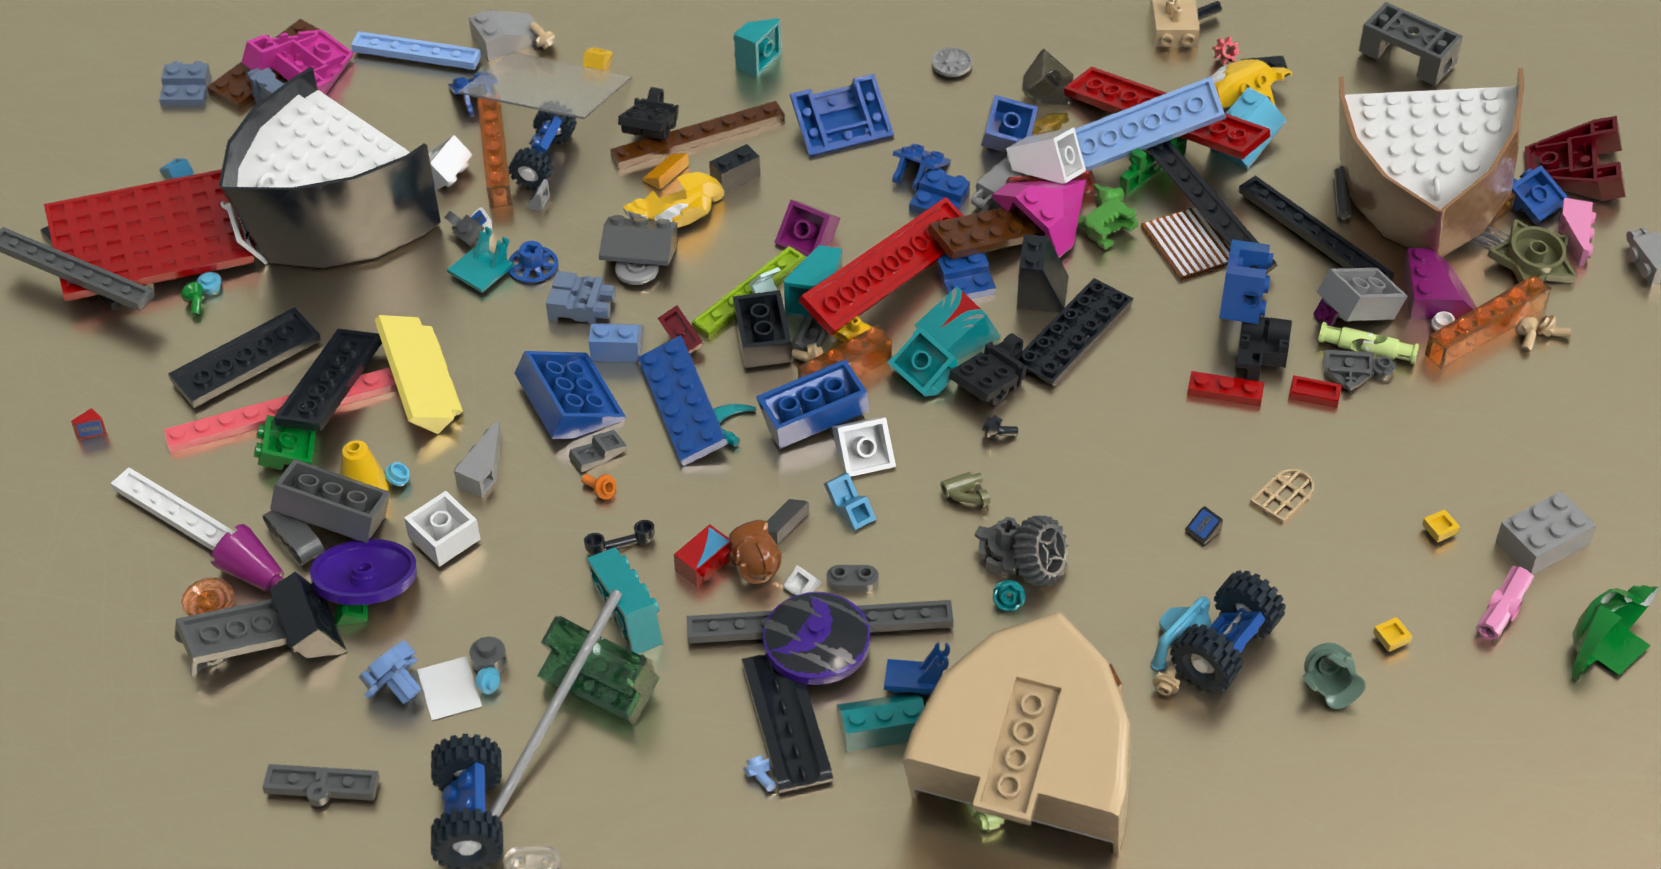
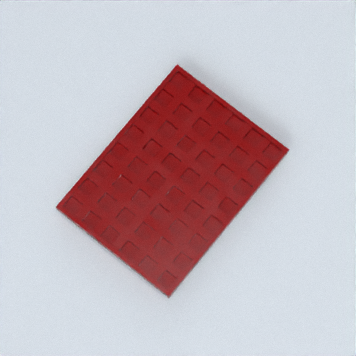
M222 169L44 204L53 248L141 285H149L255 262L253 254L237 242L229 214L220 205L222 201L227 204L229 203L219 187ZM59 277L64 301L100 295Z

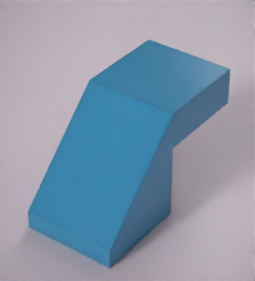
M843 473L823 483L833 507L853 530L876 520L867 496H858L849 473Z

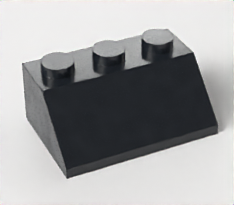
M293 572L269 589L273 598L271 604L281 618L278 620L279 624L288 636L286 643L294 653L299 652L306 658L340 655L347 652L327 600L314 591L310 582L297 572Z

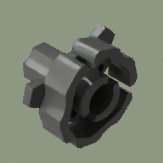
M1005 517V519L998 521L997 524L989 528L979 526L976 530L975 537L980 540L978 550L979 562L982 564L986 563L987 572L997 576L1019 575V568L1015 567L1016 558L1013 557L1015 554L1013 545L1016 542L1014 535L1018 534L1017 527L1020 526L1015 521V518ZM988 548L991 557L988 556L986 558V549Z

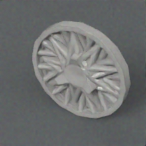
M945 48L934 54L932 57V67L940 75L957 77L970 71L972 57L963 49Z
M617 262L615 266V273L618 279L631 285L647 283L654 279L659 272V265Z

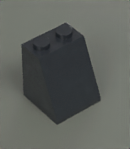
M1024 234L1019 265L1017 308L1060 313L1065 308L1069 276L1047 236Z

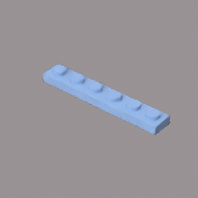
M358 31L351 44L352 52L475 70L481 58V49Z

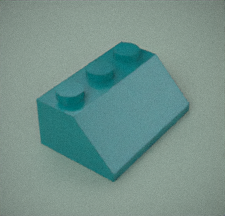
M907 693L837 704L846 752L908 743L910 733L924 709L922 697L918 693Z

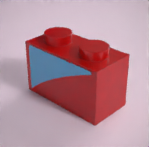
M709 524L673 554L675 571L698 587L704 581L709 580L722 565L730 562L729 552L732 551L733 545L729 537Z

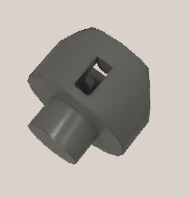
M489 636L476 640L470 647L472 668L476 671L493 667L501 674L506 669L508 663L506 649L500 639Z

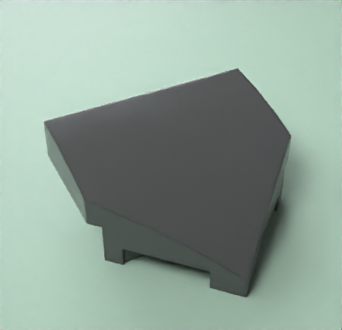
M1324 350V374L1337 384H1342L1343 388L1352 391L1374 376V365L1372 364L1374 353Z

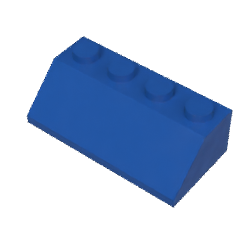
M846 359L756 396L769 432L779 448L869 412L867 390Z

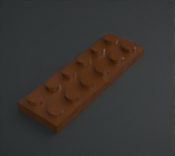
M299 19L281 33H287L288 36H296L298 32L320 29ZM240 62L208 85V93L235 109L241 110L255 99L252 94L251 81H249L247 73L251 70ZM273 68L271 69L278 81L284 78Z
M1017 206L1009 212L1004 208L929 223L928 232L951 259L1023 244L1024 234L1045 236L1046 234Z

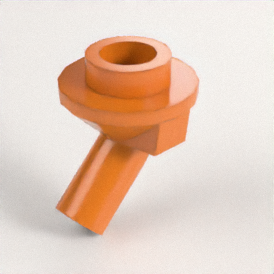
M585 473L581 480L582 483L594 489L593 494L598 498L609 499L615 494L616 481L611 475L603 474L596 479Z

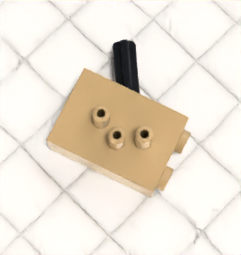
M1150 0V15L1155 47H1198L1199 20L1221 12V3L1215 1L1197 9L1196 0Z

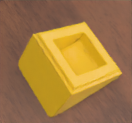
M595 47L589 48L584 51L583 66L603 70L611 58L612 52Z

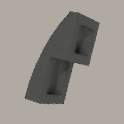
M612 430L594 435L590 444L570 449L569 458L580 472H584L613 459L626 450L627 445L617 432Z

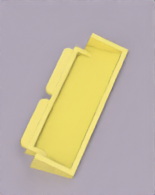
M379 315L375 319V323L408 421L439 434L463 410L432 326H422L419 317Z

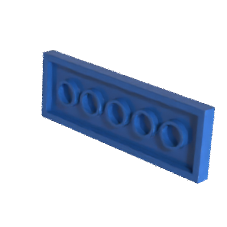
M681 335L638 357L683 466L728 444L687 345Z

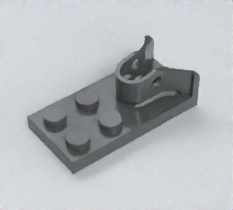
M273 599L177 618L174 637L177 642L183 643L190 658L191 676L196 677V674L205 667L222 663L232 656L287 645L286 639L288 636L279 624L278 620L281 618L271 604Z

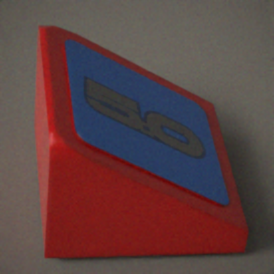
M92 408L71 421L77 439L107 433L102 417Z

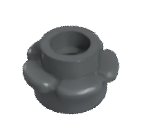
M1389 357L1375 358L1372 362L1374 365V375L1378 378H1389L1392 376L1393 370H1396L1395 362Z

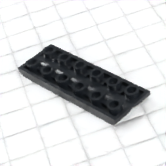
M1093 278L1015 359L1024 366H1027L1026 371L1033 373L1051 385H1057L1131 307L1134 298Z
M766 655L742 658L741 662L779 793L833 781L832 769L806 684L790 680L780 674L770 664Z

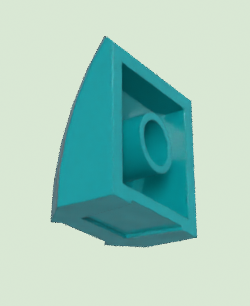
M919 326L913 332L912 337L887 363L926 397L938 395L951 381L949 379L950 370L958 366V359L925 329Z

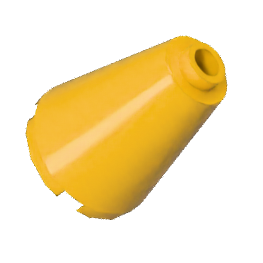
M360 440L348 442L342 449L340 475L389 491V481L386 479L383 469L367 444Z

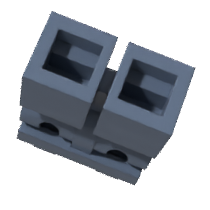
M268 67L263 70L255 68L247 73L248 79L251 81L252 94L256 104L284 85L277 80L276 75Z
M557 271L546 301L548 320L558 321L559 317L573 318L579 322L588 321L589 324H594L597 317L609 318L610 303L602 301L614 302L616 297L615 286L604 285L603 277H577V273Z

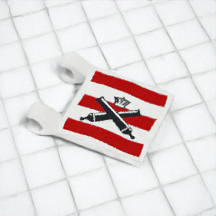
M222 201L220 205L229 214L237 242L265 265L269 262L261 253L231 204Z

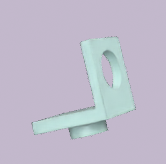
M779 267L760 274L750 282L749 285L753 293L778 291L772 277L780 271Z

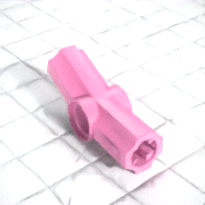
M1512 566L1500 590L1497 589L1494 592L1487 611L1483 614L1477 625L1476 630L1481 634V637L1489 641L1492 639L1497 640L1508 622H1512L1515 619L1522 605V598L1534 579V575L1529 573L1528 570L1520 566Z

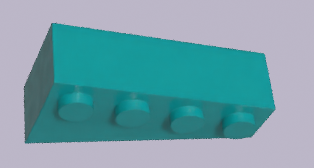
M614 547L588 557L587 562L591 579L603 601L606 602L614 589L622 593L611 615L614 620L617 619L624 639L629 638L630 650L633 656L662 645L663 642L657 613L660 612L659 605L654 597L650 598L646 584L640 583L637 571L630 569L626 555L621 556L617 548Z

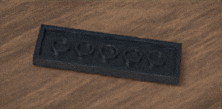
M294 307L168 373L170 381L192 407L195 408L321 341L320 334Z
M338 328L275 415L276 426L321 432L381 346L382 341L379 333Z

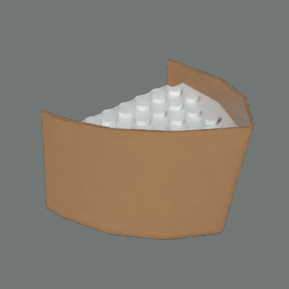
M1518 68L1516 86L1345 95L1344 77H1339L1340 161L1352 202L1385 238L1407 249L1430 248L1441 257H1444L1483 234L1512 192L1519 150L1524 97L1523 68Z

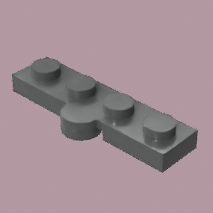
M269 764L262 788L264 794L307 796L311 805L322 806L330 798L374 800L380 776L378 771Z

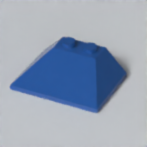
M874 74L854 78L850 86L813 94L812 90L808 89L790 94L809 157L894 136Z

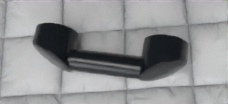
M650 520L638 521L634 525L635 534L605 541L604 536L600 533L588 534L584 538L585 549L589 553L596 555L614 547L619 549L634 544L645 545L655 535L654 523Z

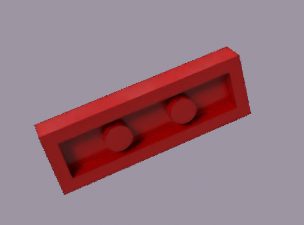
M1191 371L1187 395L1261 407L1265 382Z

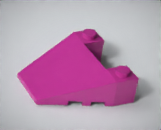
M324 30L298 32L296 36H288L287 33H281L279 37L270 38L269 35H261L246 42L241 63L250 70L255 68L260 70L267 67L269 69L273 68L287 80H291L304 70L312 67L317 88L326 95L354 53Z

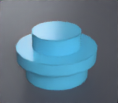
M206 272L199 276L197 282L203 286L204 293L211 294L219 290L221 277L215 272Z
M400 462L388 465L384 471L386 479L395 486H404L409 481V469Z
M493 667L481 669L476 676L477 688L485 694L493 693L500 685L499 671Z

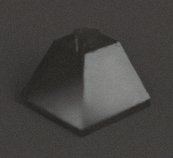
M1043 49L1024 74L1022 91L1027 97L1039 104L1069 105L1071 104V97L1064 94V87L1073 81V74L1048 51Z

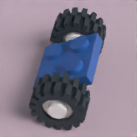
M549 102L548 105L546 103L543 104L533 120V128L536 129V133L529 141L531 148L527 147L524 150L521 148L513 157L508 172L512 174V180H517V185L523 184L522 188L526 189L528 186L529 190H534V188H538L544 179L549 180L553 167L552 162L547 161L549 157L547 155L543 157L544 153L548 150L552 141L553 144H558V142L564 144L565 141L567 142L576 128L575 115L571 116V110L566 111L567 107L565 105L559 107L560 103L557 102L555 105H553V102Z

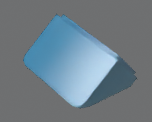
M176 158L160 168V172L168 179L194 174L188 160L184 158Z

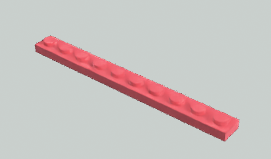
M388 367L360 375L339 406L397 391L391 368ZM290 395L166 428L164 433L170 453L256 430L259 424L264 425L267 415L275 417Z

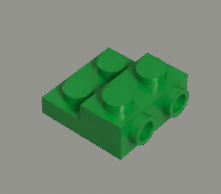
M267 415L264 425L259 424L256 438L261 439V443H256L253 457L258 458L257 465L283 470L284 464L290 465L294 459L312 464L316 431L276 426L274 416Z

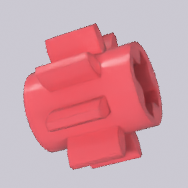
M1226 37L1225 42L1223 39H1217L1218 44L1216 47H1212L1215 52L1213 58H1220L1221 64H1226L1227 60L1235 62L1234 57L1241 53L1237 48L1239 42H1231V37Z

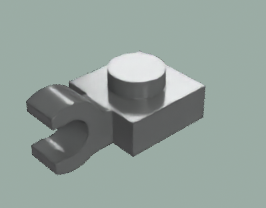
M449 211L444 217L456 227L452 233L469 246H472L479 237L480 231L485 229L467 214L463 219H460L453 212Z

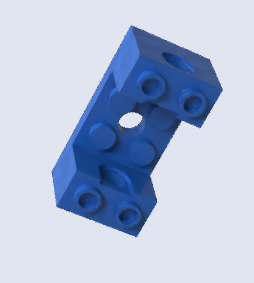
M1232 240L1224 282L1220 319L1258 324L1259 316L1265 315L1267 302L1262 301L1263 293L1268 294L1270 276L1266 275L1267 267L1272 268L1274 255L1269 253L1270 245ZM1251 266H1256V267H1258L1259 269L1249 268V267H1251ZM1245 295L1256 296V297L1250 299V298L1245 297Z

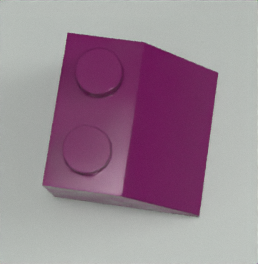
M791 199L774 243L786 248L790 246L801 254L808 256L819 245L828 246L833 240L841 218Z

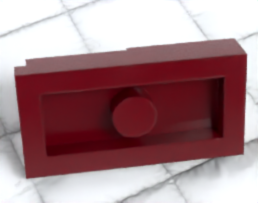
M678 305L657 318L671 339L680 335L683 337L690 354L704 346L703 341Z

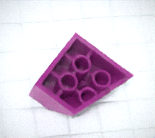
M1430 248L1407 249L1403 269L1410 319H1433L1437 313L1445 311L1451 313L1455 320L1483 321V316L1449 263Z

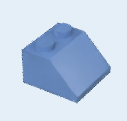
M591 324L589 335L591 360L594 362L639 363L638 357L641 352L643 324Z

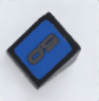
M1203 506L1187 525L1185 531L1205 545L1221 532L1223 519L1206 506Z

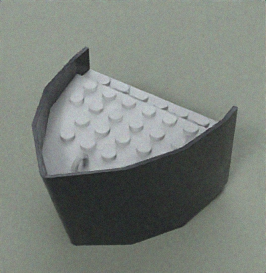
M312 67L293 77L255 105L227 141L219 187L267 262L271 264L324 269L373 260L422 237L441 223L427 145L423 143L409 152L323 94L317 88Z

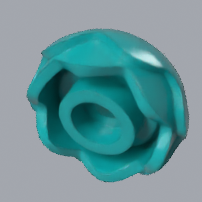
M1001 581L993 589V602L1001 610L1007 612L1015 611L1023 606L1025 591L1016 581Z

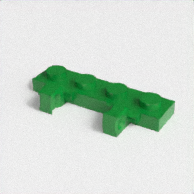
M1176 137L1170 140L1182 155L1186 153L1187 139ZM1139 148L1131 152L1129 170L1124 171L1119 179L1120 187L1123 189L1125 197L1163 170L1151 155L1147 156Z

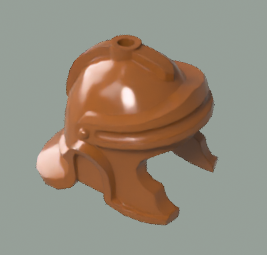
M754 520L736 527L729 534V540L733 545L732 551L729 552L731 565L738 566L739 575L745 581L753 584L765 583L778 571L781 565L782 554L780 550H777V544L768 533V523L765 520Z

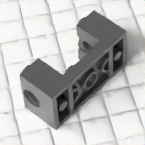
M1385 2L1364 23L1359 52L1378 60L1390 44L1420 57L1416 77L1436 86L1457 63L1463 36Z

